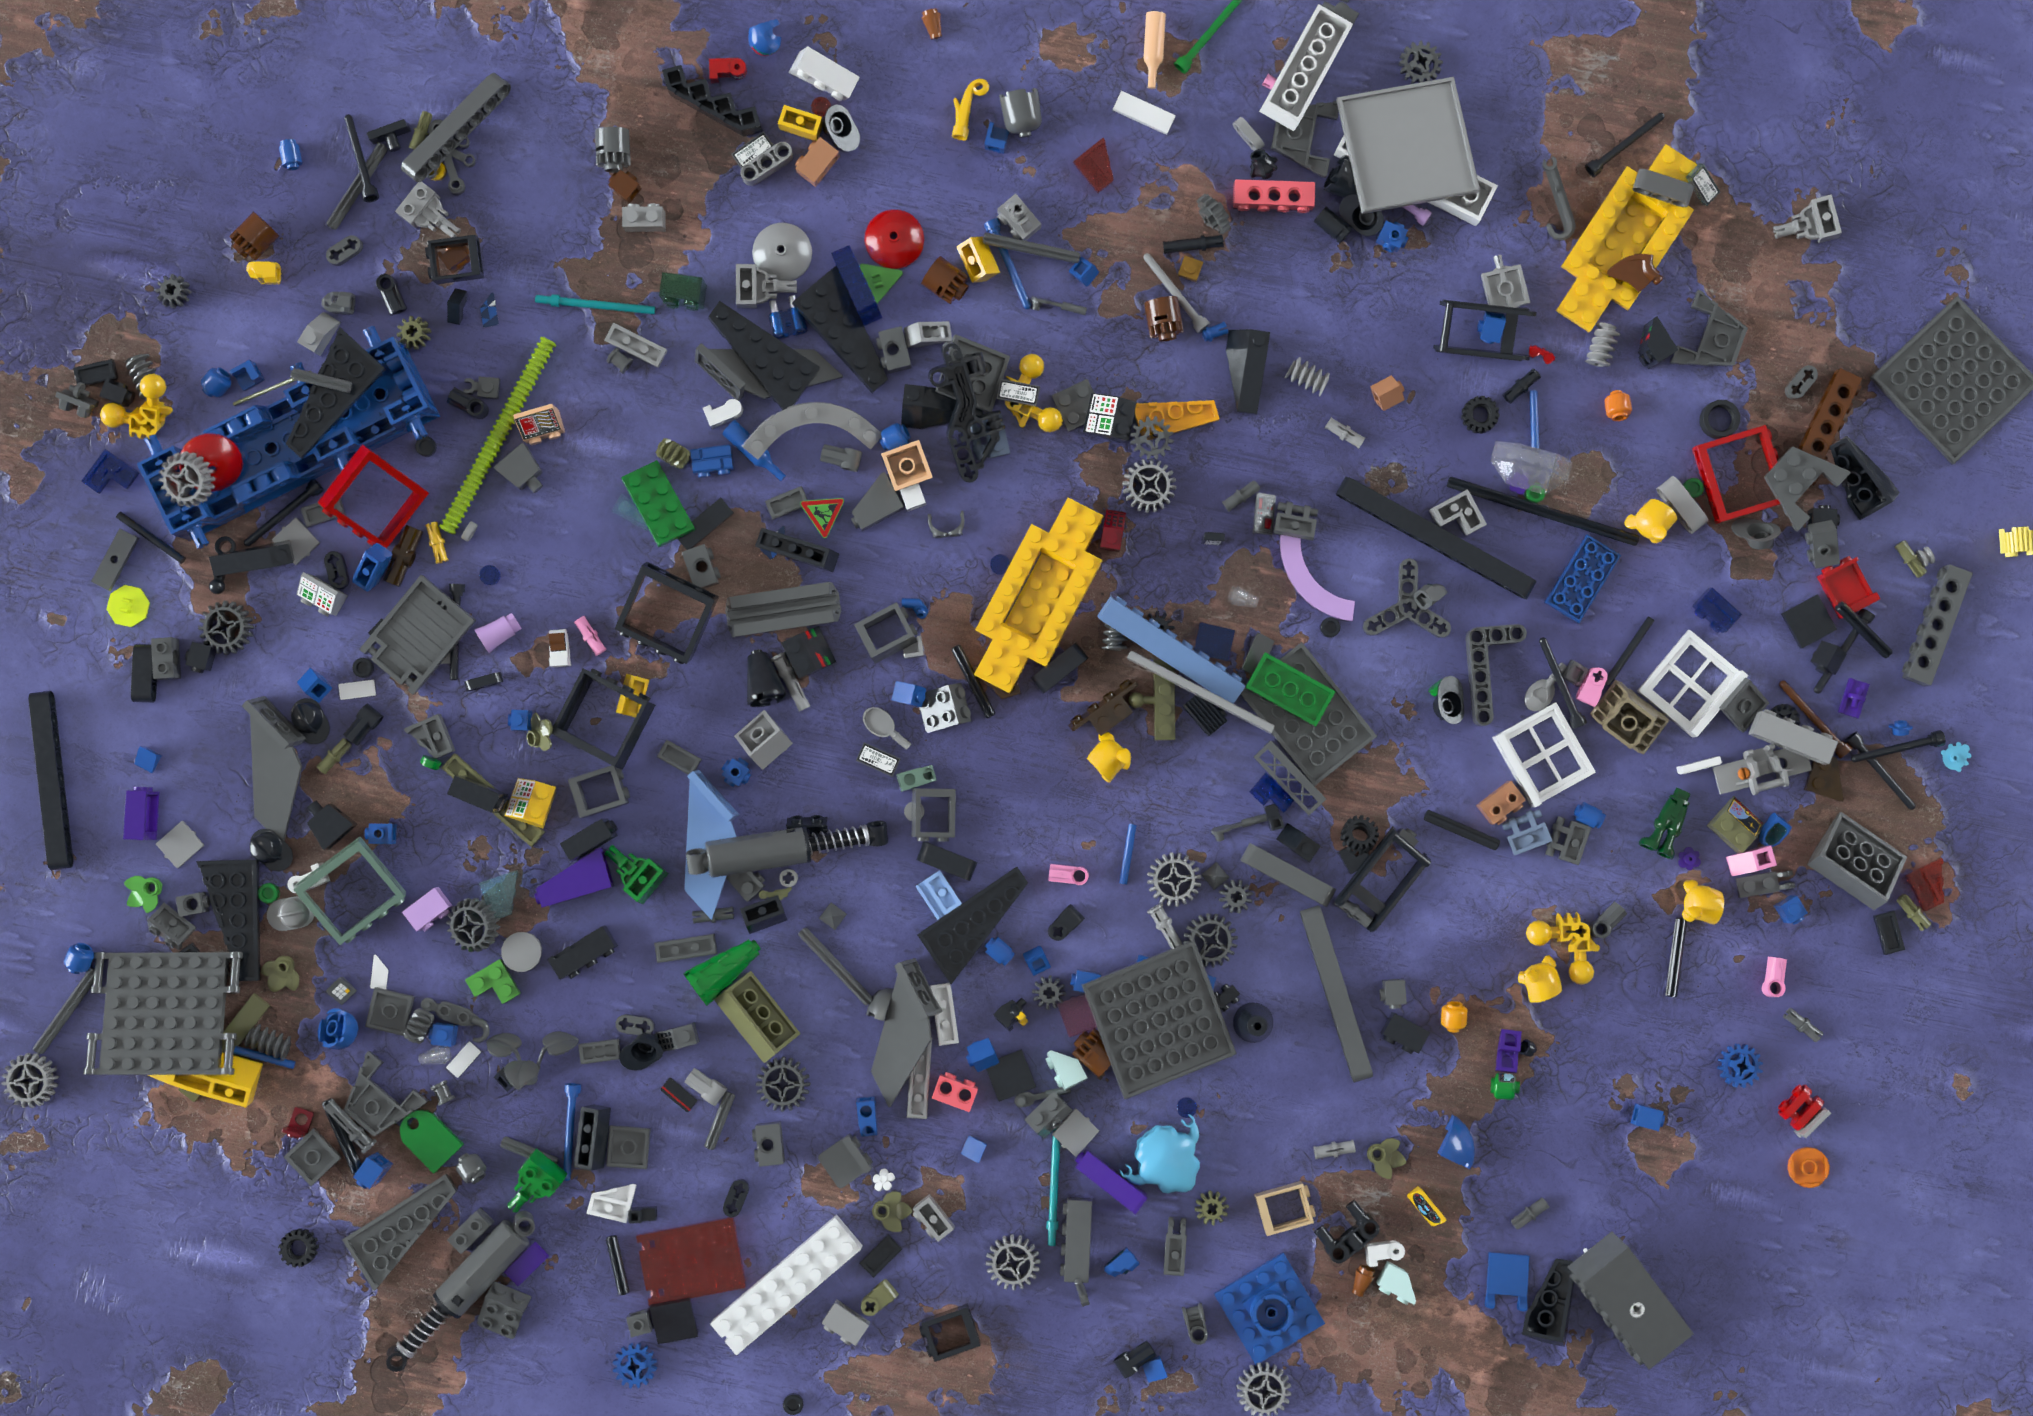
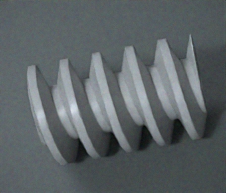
M1599 322L1596 324L1598 329L1594 331L1596 337L1592 338L1593 344L1589 346L1591 352L1587 353L1588 360H1585V362L1598 367H1609L1611 364L1606 359H1613V356L1608 354V352L1615 351L1611 344L1618 343L1613 337L1620 336V333L1615 331L1617 327L1614 325Z
M1299 357L1293 361L1284 378L1286 379L1289 375H1292L1291 382L1299 379L1298 386L1305 382V389L1307 390L1312 386L1313 394L1320 390V397L1329 381L1330 373L1327 372L1322 376L1323 369L1315 372V365L1308 368V361L1301 365V358Z

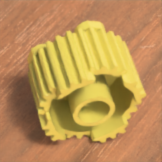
M2029 526L2012 528V532L2005 533V529H1999L2001 554L2005 553V557H2017L2018 552H2026L2027 556L2033 555V530H2029Z

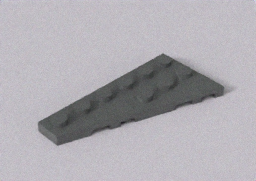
M448 1174L443 1175L342 1239L373 1291L381 1285L458 1191Z

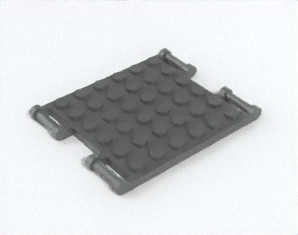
M94 952V982L90 993L106 995L102 1034L87 1033L88 1051L84 1075H234L232 1065L234 1040H237V1034L223 1033L226 994L240 993L239 972L240 959H243V952ZM229 959H232L230 986L227 987ZM104 960H108L106 987H102ZM97 1040H102L99 1068H95ZM223 1040H226L224 1068H221Z

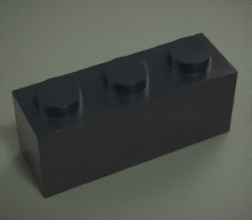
M595 1104L581 1107L574 1167L590 1171L604 1168L611 1113L610 1107Z

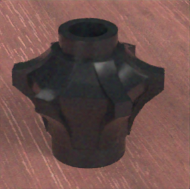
M1257 149L1251 153L1250 176L1252 178L1262 177V179L1272 177L1273 171L1278 169L1275 165L1278 161L1277 158L1269 156L1264 149Z

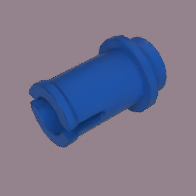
M1222 322L1209 328L1207 326L1204 327V330L1201 331L1203 339L1212 342V339L1228 334V328L1219 331V329L1227 327L1226 323Z

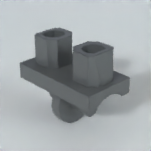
M79 382L76 386L70 385L69 389L65 388L62 392L57 391L55 396L59 398V409L71 411L73 404L77 405L76 414L83 418L90 416L92 409L98 407L99 401L89 397L90 391L85 390L86 385L82 382Z

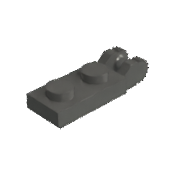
M1773 871L1737 877L1735 880L1738 897L1744 898L1795 888V883L1788 882L1779 885L1778 877H1790L1793 875V871Z
M1169 1217L1163 1274L1184 1276L1187 1239L1185 1234L1186 1218H1181L1180 1234L1173 1233V1217Z

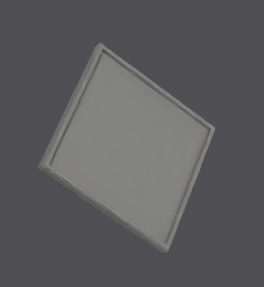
M1454 77L1337 97V106L1362 214L1480 192Z

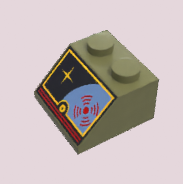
M1733 796L1706 826L1736 853H1743L1757 838L1764 823Z

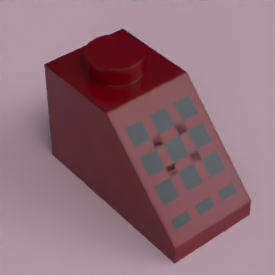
M1106 509L1100 549L1120 552L1126 517L1125 512Z

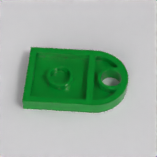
M428 1110L414 1111L405 1117L400 1125V1137L403 1143L433 1174L464 1145L434 1113ZM412 1117L419 1121V1126L416 1129L409 1126V1120Z

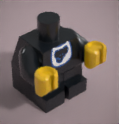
M1022 997L1017 1002L1011 1000L1002 1005L993 1015L1010 1032L1015 1022L1018 1021L1022 1026L1028 1023L1022 1009L1027 1002Z

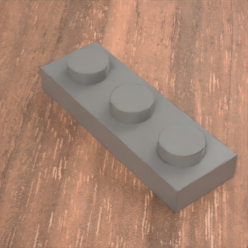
M615 323L612 324L604 340L657 368L660 367L668 351Z

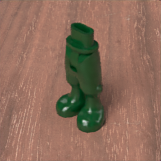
M1676 788L1673 795H1670L1658 817L1654 820L1655 830L1650 837L1641 838L1638 844L1648 850L1657 851V854L1664 858L1673 860L1675 856L1673 842L1675 837L1682 833V825L1690 804L1688 799L1691 794ZM1667 830L1666 838L1660 845L1662 835Z

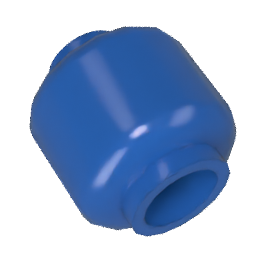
M220 367L209 369L201 379L202 391L209 397L223 396L231 387L230 374Z
M894 423L882 430L880 443L885 450L888 449L890 451L909 444L911 436L905 425Z
M76 943L70 946L64 958V965L68 968V971L73 974L87 972L94 959L92 948L85 943Z

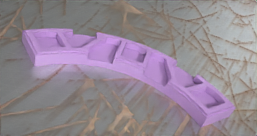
M1280 535L1281 558L1286 574L1296 591L1305 601L1321 612L1337 619L1352 622L1355 601L1339 598L1322 588L1311 576L1305 565L1301 552V539Z

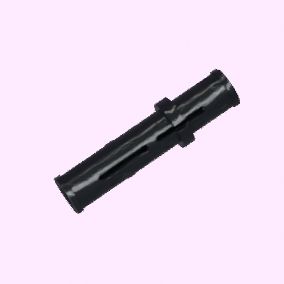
M1200 235L1199 238L1163 241L1164 254L1201 249L1206 251L1209 248L1224 247L1223 235L1207 237Z

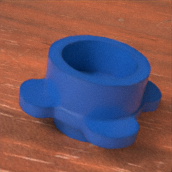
M1897 720L1894 724H1889V727L1892 728V734L1897 736L1908 735L1909 730L1913 729V726H1910L1904 720Z

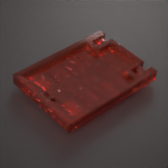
M734 1217L653 1231L636 1236L637 1243L642 1244L639 1255L645 1288L651 1294V1297L648 1298L649 1306L683 1298H695L742 1289L747 1286ZM654 1240L655 1247L650 1248L649 1241ZM663 1288L664 1295H659L658 1289Z

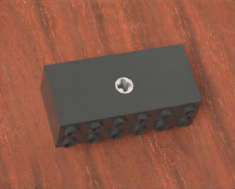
M1612 1231L1589 1250L1585 1248L1583 1250L1584 1254L1568 1266L1572 1272L1570 1275L1571 1279L1581 1288L1584 1296L1591 1301V1305L1601 1314L1603 1321L1613 1330V1334L1623 1343L1625 1350L1640 1366L1644 1364L1650 1370L1694 1334L1630 1248Z

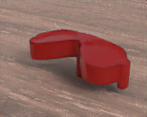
M1529 346L1530 357L1542 355L1545 364H1550L1555 360L1554 354L1545 350L1544 347Z

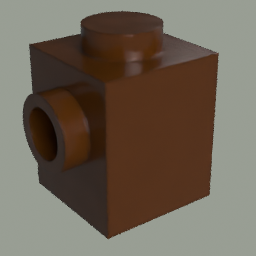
M619 170L618 173L615 172L609 179L610 183L608 186L629 204L642 189L635 181L637 178L629 171L624 173L622 170Z

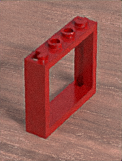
M1766 425L1703 443L1692 448L1715 524L1781 505L1779 500L1775 499L1727 514L1707 449L1758 434L1769 470H1771L1777 463L1778 453L1772 446V433L1767 429Z
M362 444L318 503L324 508L322 510L323 513L330 518L333 515L337 517V522L345 528L348 526L352 527V532L361 539L363 536L368 538L367 542L371 546L378 543L387 549L429 492ZM369 460L413 491L379 537L334 508L335 504Z

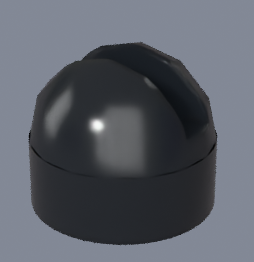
M1525 1039L1521 1042L1520 1054L1532 1057L1537 1052V1046L1532 1041Z

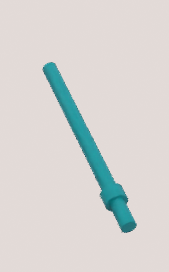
M554 294L551 296H535V303L551 304L553 307L564 305L655 314L656 311L655 306L564 298Z
M1052 1136L1049 1220L1046 1223L1048 1246H1056V1230H1058L1059 1221H1057L1060 1142L1054 1136Z

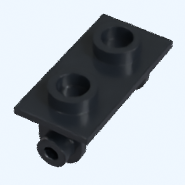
M795 815L787 818L786 828L791 829L805 826L806 829H809V836L812 833L818 835L820 831L825 834L828 831V817L813 815L811 817Z

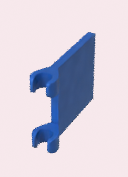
M1488 1253L1485 1307L1490 1309L1495 1307V1294L1518 1296L1517 1310L1527 1311L1530 1256Z

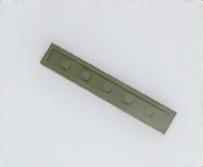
M456 753L442 766V769L452 778L455 775L466 776L496 789ZM508 799L505 810L493 814L530 847H533L546 832L540 827L505 817L510 802Z
M255 993L223 1032L237 1034V1040H234V1049L235 1046L241 1045L250 1029L255 1027L271 1006ZM223 1040L222 1043V1052L224 1053L226 1040ZM181 1088L178 1089L193 1102H196L201 1096Z

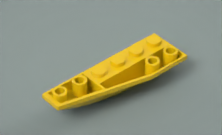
M222 1052L221 1068H224V1052ZM233 1055L232 1068H234V1075L148 1076L199 1095L247 1108L253 1102L263 1063Z

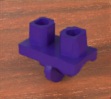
M1849 678L1838 713L1859 719L1870 684Z

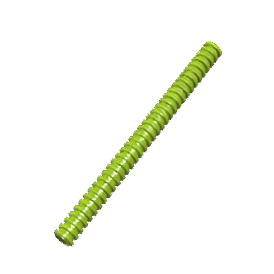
M540 337V343L537 342L536 345L538 347L534 348V354L531 353L532 358L528 359L529 363L525 365L526 369L522 370L523 375H520V380L516 381L517 386L513 387L514 391L510 393L511 397L507 398L508 403H505V408L501 409L502 414L498 415L499 419H496V425L492 426L494 429L490 430V436L486 437L488 439L487 442L484 441L483 444L485 445L481 447V453L478 452L477 454L479 457L475 458V464L472 463L473 468L469 469L470 473L466 475L467 479L463 480L464 485L460 486L461 490L457 491L458 496L454 497L455 501L451 503L452 507L448 508L449 513L445 514L446 518L442 519L443 524L439 525L441 529L452 535H455V530L459 529L458 524L462 523L461 519L465 517L464 513L468 512L467 507H470V502L474 501L473 496L477 495L476 491H479V485L483 484L481 482L482 479L485 480V474L489 473L487 471L488 468L492 467L491 463H494V457L498 456L496 454L497 451L500 452V446L504 445L502 443L503 440L506 441L505 437L509 435L508 431L512 430L511 425L515 424L513 415L521 413L520 409L524 407L523 403L527 402L526 397L530 396L529 392L533 391L532 386L536 385L534 382L538 381V375L542 374L540 372L541 369L544 370V364L548 363L546 361L547 358L550 359L551 357L549 354L553 353V347L556 348L557 346L553 341L545 337Z

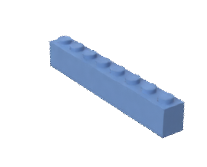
M1112 596L1109 597L1097 615L1100 620L1210 692L1234 704L1245 688V684L1241 682L1243 680L1242 677L1234 672L1232 675L1225 671L1226 667L1219 662L1212 663L1209 661L1210 656L1201 650L1199 653L1192 650L1194 647L1186 640L1180 642L1176 639L1177 635L1169 629L1163 631L1159 628L1161 624L1152 618L1148 621L1142 617L1144 613L1134 607L1131 610L1126 606L1127 602L1118 596L1116 599Z

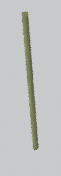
M290 378L233 402V405L236 406L296 380Z

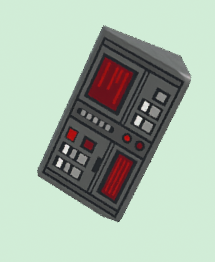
M1256 493L1252 534L1273 535L1276 495Z

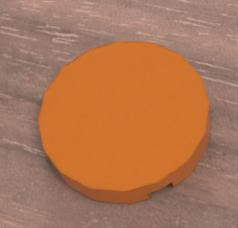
M1803 1147L1792 1153L1788 1160L1787 1169L1789 1176L1795 1183L1802 1187L1814 1188L1820 1186L1827 1179L1830 1165L1827 1157L1821 1151L1812 1147Z

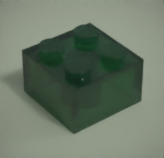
M662 272L659 297L669 308L677 309L679 306H684L687 310L698 311V308L704 309L707 285L702 277Z

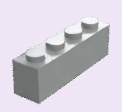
M1767 709L1756 713L1748 735L1822 765L1830 764L1838 741L1832 739V735L1823 732L1818 734L1813 732L1814 728L1810 726H1798L1794 724V720L1783 717V719L1776 717L1775 712Z

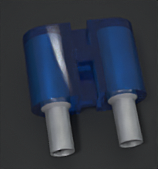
M794 295L789 296L791 308L784 312L782 310L778 311L776 300L769 301L772 313L768 317L773 336L777 339L788 338L789 335H801L808 331L805 318L792 305V302L796 299Z

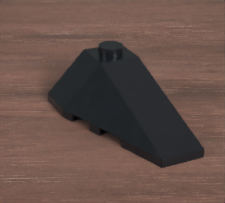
M1253 329L1228 331L1226 355L1237 412L1257 415L1270 332Z
M905 384L901 425L913 429L945 425L951 420L956 400L935 392L936 388ZM976 408L975 415H983V410Z
M1848 436L1829 446L1835 465L1851 472L1841 484L1845 488L1848 505L1859 520L1892 503L1900 492L1890 478Z
M1555 1259L1544 1283L1525 1314L1522 1335L1543 1343L1565 1347L1574 1281L1570 1277L1572 1272L1568 1266L1573 1261Z

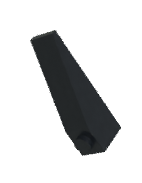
M762 527L755 547L832 573L840 555L829 548Z
M290 540L209 556L214 576L291 564L295 560Z

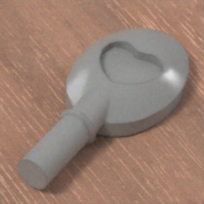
M1562 662L1558 665L1561 673H1563L1567 666ZM1553 673L1549 675L1548 679L1536 681L1526 691L1524 703L1529 710H1543L1552 701L1555 694L1554 683L1556 682Z
M871 707L864 712V725L872 734L878 737L890 736L906 750L912 745L899 732L895 731L894 720L885 710Z

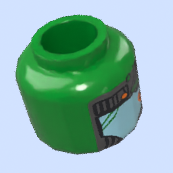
M1497 1073L1495 1077H1491L1490 1093H1493L1496 1099L1513 1100L1515 1093L1519 1094L1520 1082L1516 1081L1514 1074Z

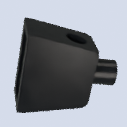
M316 800L307 807L314 815L307 824L323 850H330L358 825L333 804H328L323 808Z

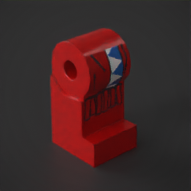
M740 58L709 59L711 83H719V78L725 77L740 80L747 74L745 62Z

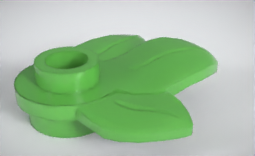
M133 876L124 882V885L132 890L127 906H143L146 913H150L157 907L158 895L162 891V883L159 879L154 877L145 879L142 876ZM151 884L155 885L154 891L150 890Z

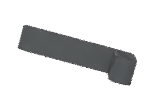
M1520 624L1476 627L1466 633L1465 641L1472 720L1478 726L1489 725L1494 717L1488 646L1515 644L1523 641L1527 636V631ZM1513 629L1520 631L1519 639L1512 637ZM1493 630H1497L1500 633L1498 641H1495L1491 636ZM1473 632H1477L1480 634L1479 642H1474L1472 640L1471 636ZM1475 652L1481 653V662H1476L1473 659ZM1476 672H1481L1484 675L1482 682L1476 681ZM1479 691L1483 692L1486 696L1483 703L1477 700V693ZM1481 711L1487 714V720L1484 723L1478 718Z

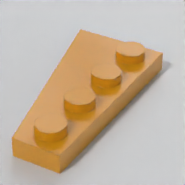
M1214 400L1137 403L1134 413L1138 427L1140 426L1138 422L1140 419L1146 422V417L1149 416L1150 421H1153L1154 417L1157 416V421L1160 422L1164 419L1163 425H1170L1168 432L1173 433L1220 420ZM1154 426V429L1157 431H1162L1161 428ZM1145 427L1140 431V436L1145 435ZM1150 431V435L1147 438V440L1156 439L1157 437H1154Z

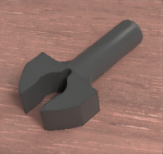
M1076 1278L1074 1283L1082 1307L1090 1305L1082 1279Z

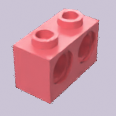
M945 1072L944 1075L940 1073L932 1099L970 1112L978 1091V1087L975 1086L976 1083L964 1079V1081L957 1080L956 1075ZM944 1082H948L952 1086V1090L948 1093L943 1092L940 1088ZM963 1089H967L971 1093V1097L967 1100L962 1099L959 1095Z

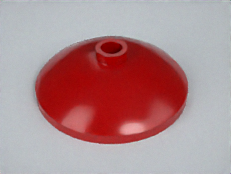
M896 209L883 211L876 215L867 226L865 232L866 250L871 259L882 267L890 269L905 268L914 263L923 250V229L918 220L906 211ZM895 233L898 235V237L896 239H891L890 235Z
M208 433L196 436L188 441L180 452L196 453L197 457H204L203 463L209 462L207 468L210 466L216 467L210 473L211 477L216 478L211 482L215 486L214 489L210 490L211 492L220 491L231 486L238 479L242 471L243 461L239 448L229 438L219 434ZM185 464L179 465L180 472L185 467Z

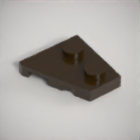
M1832 756L1830 764L1827 765L1813 761L1811 765L1812 770L1809 771L1804 790L1843 802L1844 797L1837 758Z

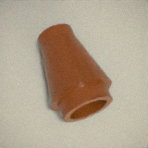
M933 8L923 11V17L921 18L931 40L941 38V15L938 13V9Z
M1363 1264L1356 1268L1353 1294L1363 1297L1365 1291L1375 1278V1270Z

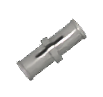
M1332 417L1325 426V429L1339 436L1340 440L1343 441L1344 439L1358 449L1365 440V437L1351 430L1350 426H1344Z
M1354 1140L1339 1143L1333 1141L1328 1145L1313 1147L1315 1159L1330 1156L1336 1158L1338 1155L1356 1152Z

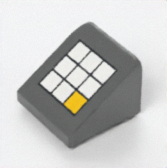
M344 976L339 977L326 990L341 1005L357 991Z

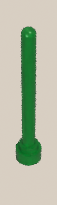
M1232 0L1186 56L1183 55L1174 62V66L1180 72L1186 74L1189 71L1193 58L1242 0Z

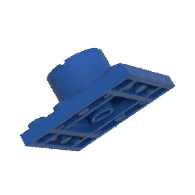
M1283 1252L1214 1293L1255 1365L1325 1324ZM1270 1309H1274L1273 1313L1268 1314Z

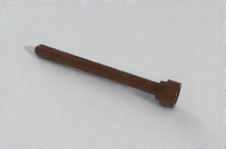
M1782 680L1779 682L1780 688L1821 732L1832 735V739L1838 741L1834 753L1839 758L1847 755L1852 750V747L1847 742L1840 741L1786 681Z

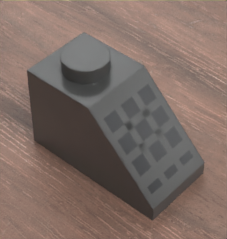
M695 1022L656 1032L663 1052L700 1042Z

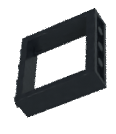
M646 562L639 570L615 630L619 631V634L624 637L636 639L637 643L642 646L654 648L661 655L667 654L673 657V660L677 663L687 664L694 656L719 596L650 562ZM645 576L706 605L686 652L626 624Z
M583 668L552 727V734L623 770L656 705L649 702L650 697L642 693L639 696L634 694V689L626 685L620 687L617 685V680L609 676L604 679L601 677V672L593 668L591 671ZM593 680L642 705L616 757L567 732Z

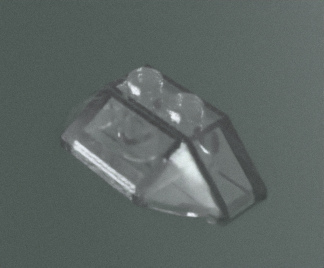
M1496 441L1491 457L1492 464L1506 484L1544 495L1568 482L1573 466L1571 460L1559 454L1511 442Z

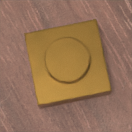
M1184 256L1178 276L1197 282L1203 262Z

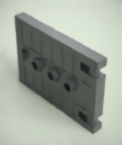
M420 575L359 650L364 654L369 652L373 656L371 660L400 685L406 684L409 686L407 691L415 695L477 620L424 575ZM376 643L381 646L379 649L374 647ZM412 674L418 677L415 681L411 678Z

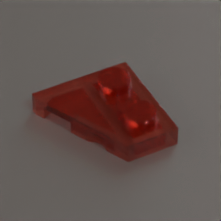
M1104 138L1100 139L1073 161V164L1098 194L1114 182Z
M1938 858L1905 875L1923 911H1928L1944 903V892L1942 890L1944 885L1942 864H1944L1942 858Z

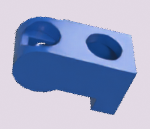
M875 1096L857 1098L856 1106L861 1137L877 1135Z

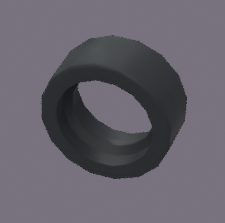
M1716 400L1709 403L1702 410L1699 424L1707 436L1713 439H1720L1732 435L1738 429L1741 415L1738 408L1732 402ZM1724 408L1730 413L1731 424L1726 430L1717 431L1710 426L1708 416L1713 409Z

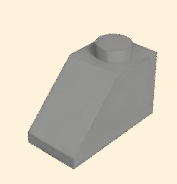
M322 312L306 326L297 342L321 356L341 322Z

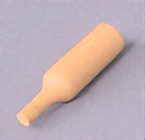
M1159 11L1146 13L1144 62L1148 67L1149 89L1156 88L1157 69L1163 61L1166 14Z

